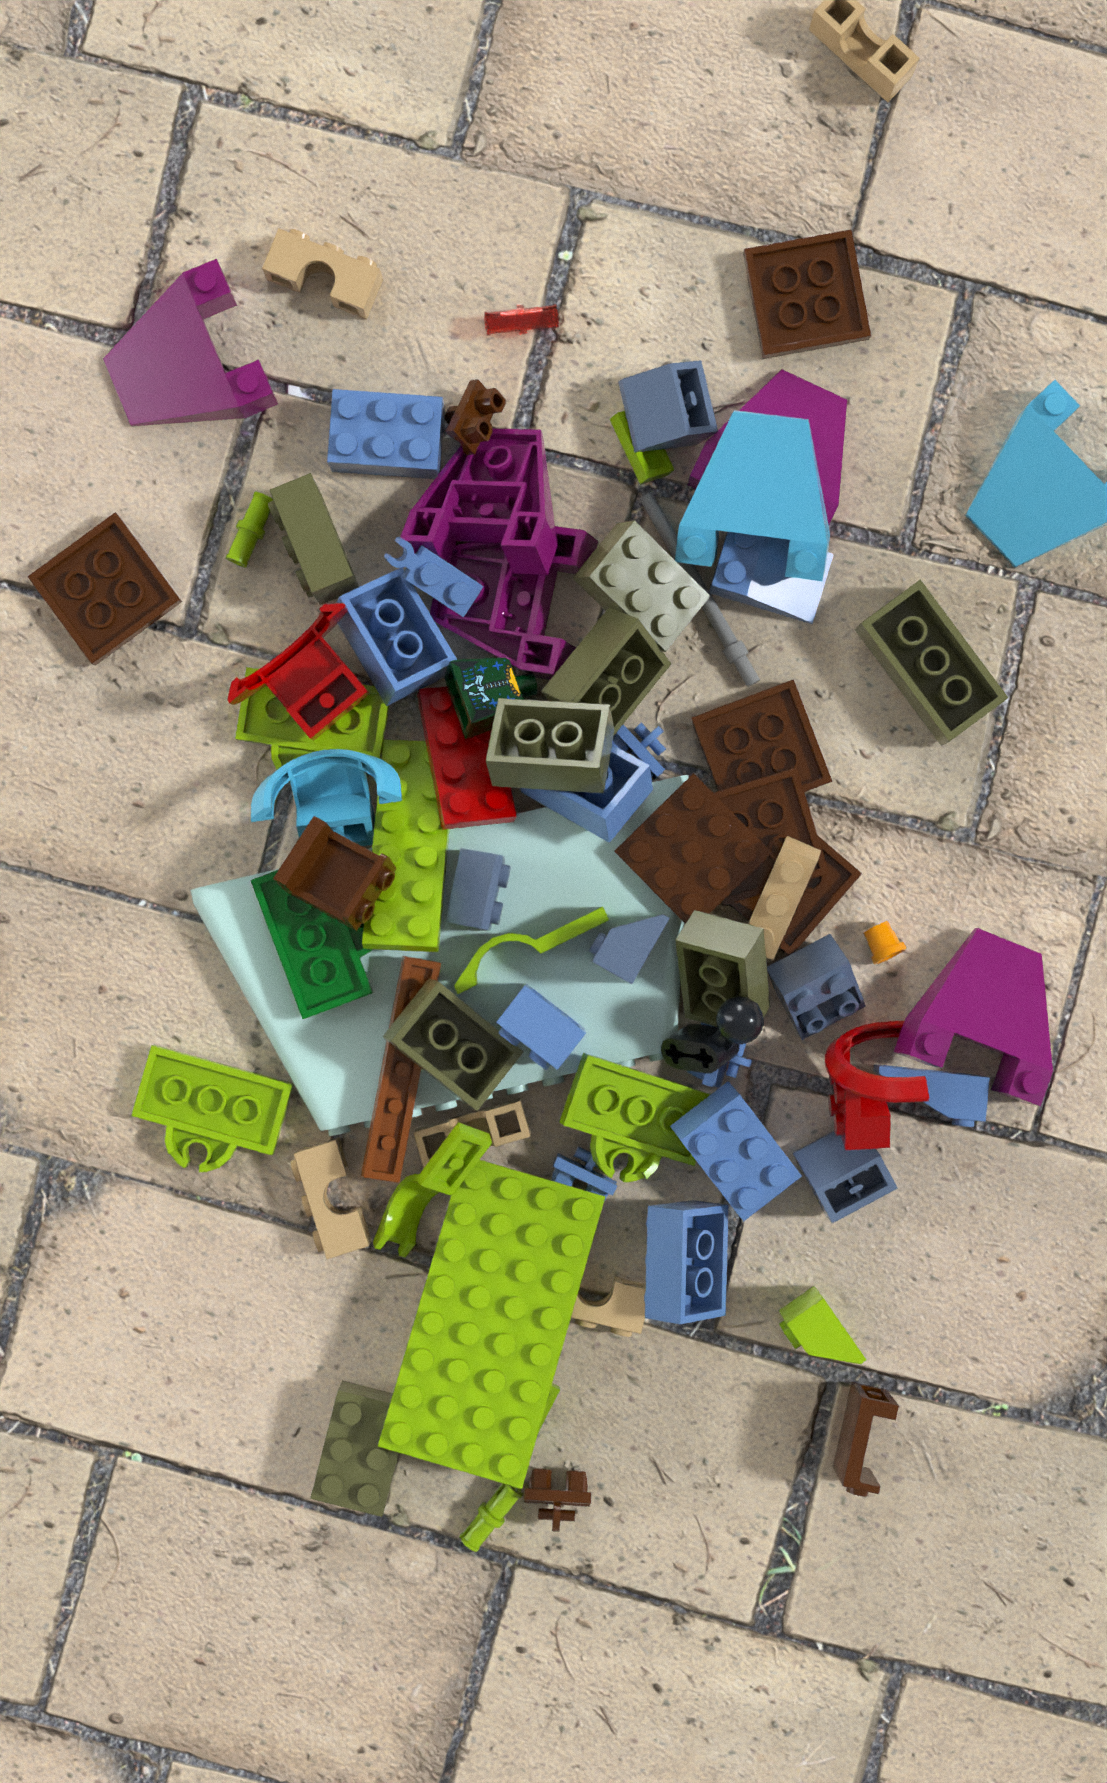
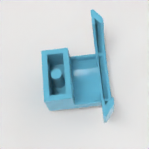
M329 749L308 753L286 763L259 785L252 798L251 822L274 819L275 799L283 786L290 781L297 808L296 827L299 838L313 816H316L325 821L331 830L360 846L372 845L375 814L366 772L377 783L379 804L402 801L400 778L390 764L364 753L344 749Z

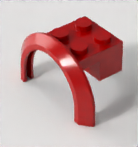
M344 603L324 604L319 608L321 613L315 622L283 652L251 675L242 679L236 677L231 682L227 701L232 705L238 704L267 685L306 735L314 741L370 695L324 640V637L346 614L348 608Z
M904 1021L876 1022L853 1028L833 1040L826 1050L825 1068L829 1074L830 1085H834V1094H829L828 1096L830 1117L834 1116L835 1136L842 1137L845 1150L890 1148L891 1115L887 1102L929 1101L925 1076L885 1077L864 1072L850 1064V1048L873 1039L899 1037Z

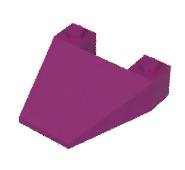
M217 259L183 272L103 358L132 427L242 419L278 405L259 359L227 373L221 363L204 319L237 306V303Z
M781 369L739 411L809 419L828 525H830L839 506L847 399ZM728 421L705 442L690 474L688 486L694 489L697 488Z
M492 428L493 432L489 441L480 442L474 455H466L463 452L462 446L458 448L409 512L400 537L412 545L415 554L422 545L448 563L456 541L501 543L513 573L548 575L558 545L543 433L539 429Z
M555 526L558 546L548 575L513 573L501 543L468 542L455 545L449 563L484 587L464 617L434 598L432 599L430 615L436 623L499 658H507L510 660L511 665L528 674L532 673L535 678L551 680L576 649L575 646L562 638L544 636L557 573L576 574L597 548L598 540L582 529Z
M975 928L905 1018L894 1053L925 1065L942 1068L953 1036H957L1003 1054L991 1091L1022 1103L1041 1106L1053 1073L1042 954L982 929Z

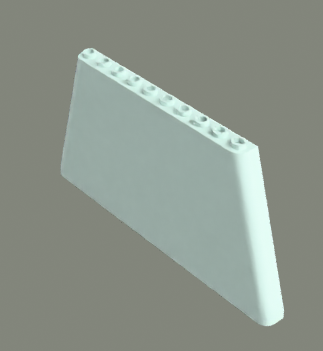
M683 775L652 782L653 791L610 843L548 807L516 814L515 821L510 823L450 829L439 952L374 949L360 958L373 993L306 1019L301 1017L250 881L276 870L192 889L190 891L193 904L320 1131L328 1130L329 1136L350 1132L349 1125L364 1122L365 1128L370 1127L386 1045L383 1035L389 1029L402 956L440 962L441 967L438 981L498 1031L501 1029V1026L496 1023L526 983L585 1028L586 1034L558 1070L552 1065L545 1070L529 1057L531 1049L520 1041L517 1046L524 1051L494 1091L506 1089L507 1095L529 1090L528 1083L541 1080L543 1086L564 1082L563 1075L577 1072L583 1052L627 1067L635 1066V1059L649 1056L650 1062L662 1060V1042L678 1031L681 982L675 940L683 929L684 922L614 851L689 776ZM461 848L503 855L505 857V865H510L511 867L507 888L500 887L497 898L498 902L503 903L499 925L492 924L491 931L445 922ZM601 907L604 908L609 921L541 954L533 946L520 941L502 942L492 947L481 959L477 971L478 985L457 994L454 987L455 983L477 950L493 937L513 933L528 935L536 940ZM662 914L670 918L633 984L591 961L595 954L589 952V949L599 932L607 934L611 928ZM421 1069L412 1117L422 1115L421 1108L435 1105L436 1111L457 1107L456 1100L459 1099ZM491 1093V1095L487 1098V1100L493 1098L492 1093Z

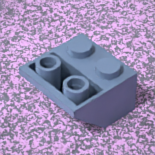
M701 360L670 363L618 381L635 453L698 445L718 432Z
M460 849L445 922L491 931L492 924L499 925L503 903L497 901L499 888H507L511 870L510 865H505V857L503 855Z
M831 934L767 967V973L801 1040L819 1033L824 1028L866 1007L850 962Z
M834 1131L793 1152L824 1214L831 1223L898 1189L877 1149L845 1150L842 1137L835 1136Z

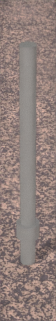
M650 492L641 497L640 501L675 560L678 536L655 496ZM677 562L710 595L702 609L724 645L725 650H723V653L729 663L735 664L747 687L760 681L746 656L749 653L742 640L738 641L694 564Z

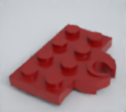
M447 686L419 689L417 698L442 830L514 822L517 816L511 787L492 786L486 764L492 730L465 739Z

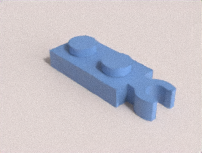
M396 537L394 541L403 547V554L399 558H393L386 553L384 556L385 560L396 568L407 567L401 575L405 580L464 617L484 586L421 545L415 554L409 542L401 537Z

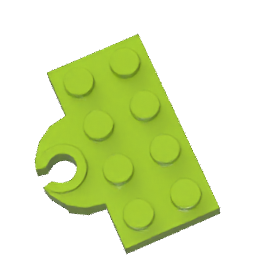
M246 667L245 677L259 669ZM362 684L370 695L313 741L306 735L266 685L241 702L235 739L271 745V759L276 770L302 755L329 749L352 750L381 759L389 705H385L375 686Z
M151 1045L131 1116L165 1125L164 1141L167 1152L183 1168H187L191 1161L189 1156L191 1144L196 1142L203 1144L208 1154L206 1160L199 1165V1172H208L220 1168L230 1160L238 1146L274 1155L294 1084L158 1045Z
M583 1052L559 1123L563 1126L592 1134L590 1150L593 1161L600 1171L608 1177L612 1178L615 1173L613 1167L615 1157L620 1153H627L628 1163L620 1171L619 1179L623 1182H634L643 1178L647 1180L657 1170L662 1156L695 1166L696 1160L670 1126L711 1094Z

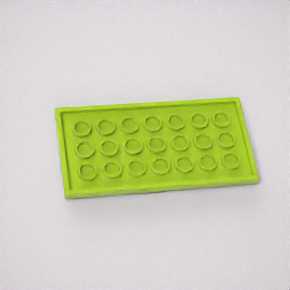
M479 1160L456 1192L451 1195L378 1447L522 1489L605 1196L487 1161Z

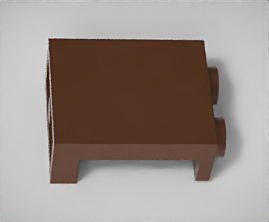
M313 816L273 879L285 892L357 931L360 925L367 922L372 916L375 902L381 892L386 891L393 883L397 868L387 855L381 853L379 856L334 832L325 821Z
M852 1381L833 1469L842 1486L846 1487L847 1492L867 1497L869 1492L879 1494L881 1487L871 1469L863 1467L873 1416L896 1420L899 1405L887 1389Z

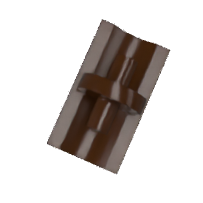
M478 379L470 380L458 406L449 407L444 415L446 422L449 424L446 433L461 444L466 455H474L480 442L489 441L493 432L492 424L490 423L494 413H501L503 411L506 399L496 388L486 389Z
M534 1468L530 1476L529 1488H525L524 1503L553 1505V1509L539 1508L538 1520H552V1531L559 1532L560 1521L575 1522V1510H563L561 1505L590 1507L591 1492H587L586 1472L566 1471L565 1491L551 1490L552 1470Z

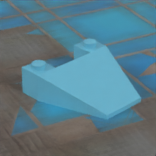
M1056 380L1051 382L1018 415L965 514L1014 567L1107 525V481L1103 483L1054 432L1080 407Z
M733 411L679 524L675 554L676 562L711 567L717 556L719 531L790 540L785 577L823 581L828 556L830 530L809 419Z

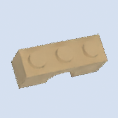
M824 0L814 10L809 31L884 100L889 102L912 78L920 58L894 34L887 40H883L873 33L864 18L866 8L857 0Z
M278 228L262 267L268 281L301 293L305 281L312 274L318 272L330 274L335 278V283L330 293L333 306L366 320L383 282L381 270L377 268L378 265L373 260L364 256H357V259L343 254L344 251L340 247L328 242H324L323 246L312 242L307 234L296 229H290L287 232Z
M789 836L786 837L748 923L764 928L766 958L774 960L821 853V850Z
M521 1098L419 1127L413 1132L423 1168L458 1122L489 1133L492 1141L490 1146L497 1147L531 1137V1130Z
M340 1137L299 1149L293 1153L295 1160L290 1162L296 1182L302 1181L306 1195L301 1197L307 1217L313 1216L317 1230L313 1231V1239L318 1252L324 1251L327 1260L368 1247L372 1239L362 1207L340 1210L334 1207L328 1199L327 1189L329 1183L337 1178L347 1176L350 1172Z
M614 1276L609 1294L601 1300H587L578 1292L571 1318H575V1324L587 1328H596L597 1324L611 1327L610 1332L620 1336L631 1337L632 1332L641 1334L645 1319L644 1295L646 1284Z

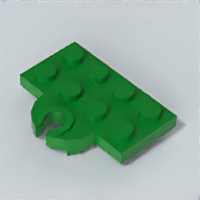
M278 870L250 880L302 1019L373 993L360 959L374 950L363 948L364 928L359 927L355 931L285 892L273 879Z

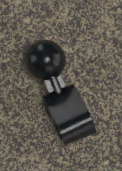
M737 996L729 998L719 1007L716 1015L717 1027L687 1024L664 1040L661 1045L663 1059L668 1065L676 1069L713 1073L738 1054L739 1044L752 1042L761 1033L764 1026V1018L758 1003L748 997Z

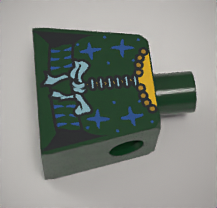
M507 658L452 660L449 662L444 676L465 739L492 730L498 698L523 700V697L536 695L538 691L535 676L532 673L515 676L510 660Z

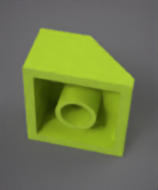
M815 1286L779 1310L784 1319L779 1325L795 1350L802 1345L806 1353L811 1356L862 1364L866 1361L860 1349Z

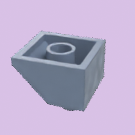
M662 914L611 928L607 934L599 932L589 949V952L595 954L591 961L633 984L670 918Z

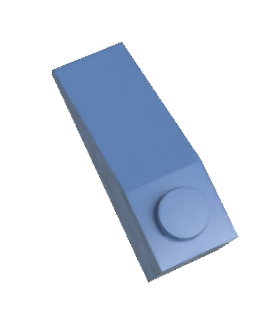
M874 1064L873 1071L880 1076H925L929 1101H923V1103L941 1115L952 1118V1125L974 1127L975 1121L986 1122L990 1077Z

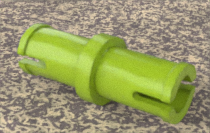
M254 492L253 499L243 520H238L236 528L238 532L229 553L225 557L228 561L244 568L247 567L258 539L262 540L265 535L263 528L270 513L268 503L274 501L271 497L260 492Z
M502 1483L487 1503L482 1502L478 1507V1515L459 1536L462 1543L470 1550L477 1552L491 1532L503 1525L505 1522L504 1516L516 1501L522 1497V1490Z

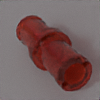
M522 304L516 305V309L484 311L486 335L490 336L491 334L517 331L519 335L527 334V330L559 328L557 305L524 308Z

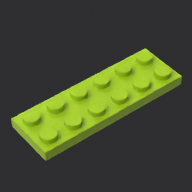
M384 740L381 760L390 764L398 773L401 783L402 801L379 804V796L377 797L372 852L379 856L381 853L387 855L397 869L395 870L393 883L386 891L381 892L375 902L372 916L364 923L362 945L364 949L439 952L450 829L442 830L426 741Z

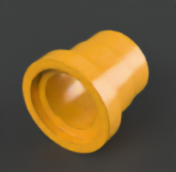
M888 921L880 923L863 933L873 954L871 960L874 965L889 960L907 949L904 942H899Z

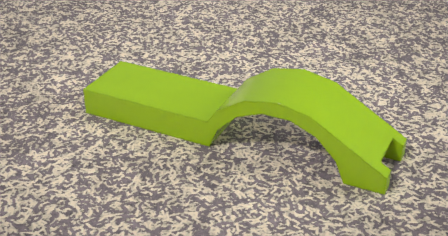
M601 907L536 940L528 935L513 933L493 937L477 950L455 983L454 987L457 994L478 985L477 971L481 959L492 947L502 942L520 941L533 946L541 954L609 921L604 908Z
M458 1122L421 1173L407 1176L396 1187L388 1201L374 1237V1248L381 1250L387 1241L400 1244L398 1248L399 1256L406 1258L416 1244L418 1224L427 1204L440 1192L450 1196L456 1192L492 1144L490 1134Z

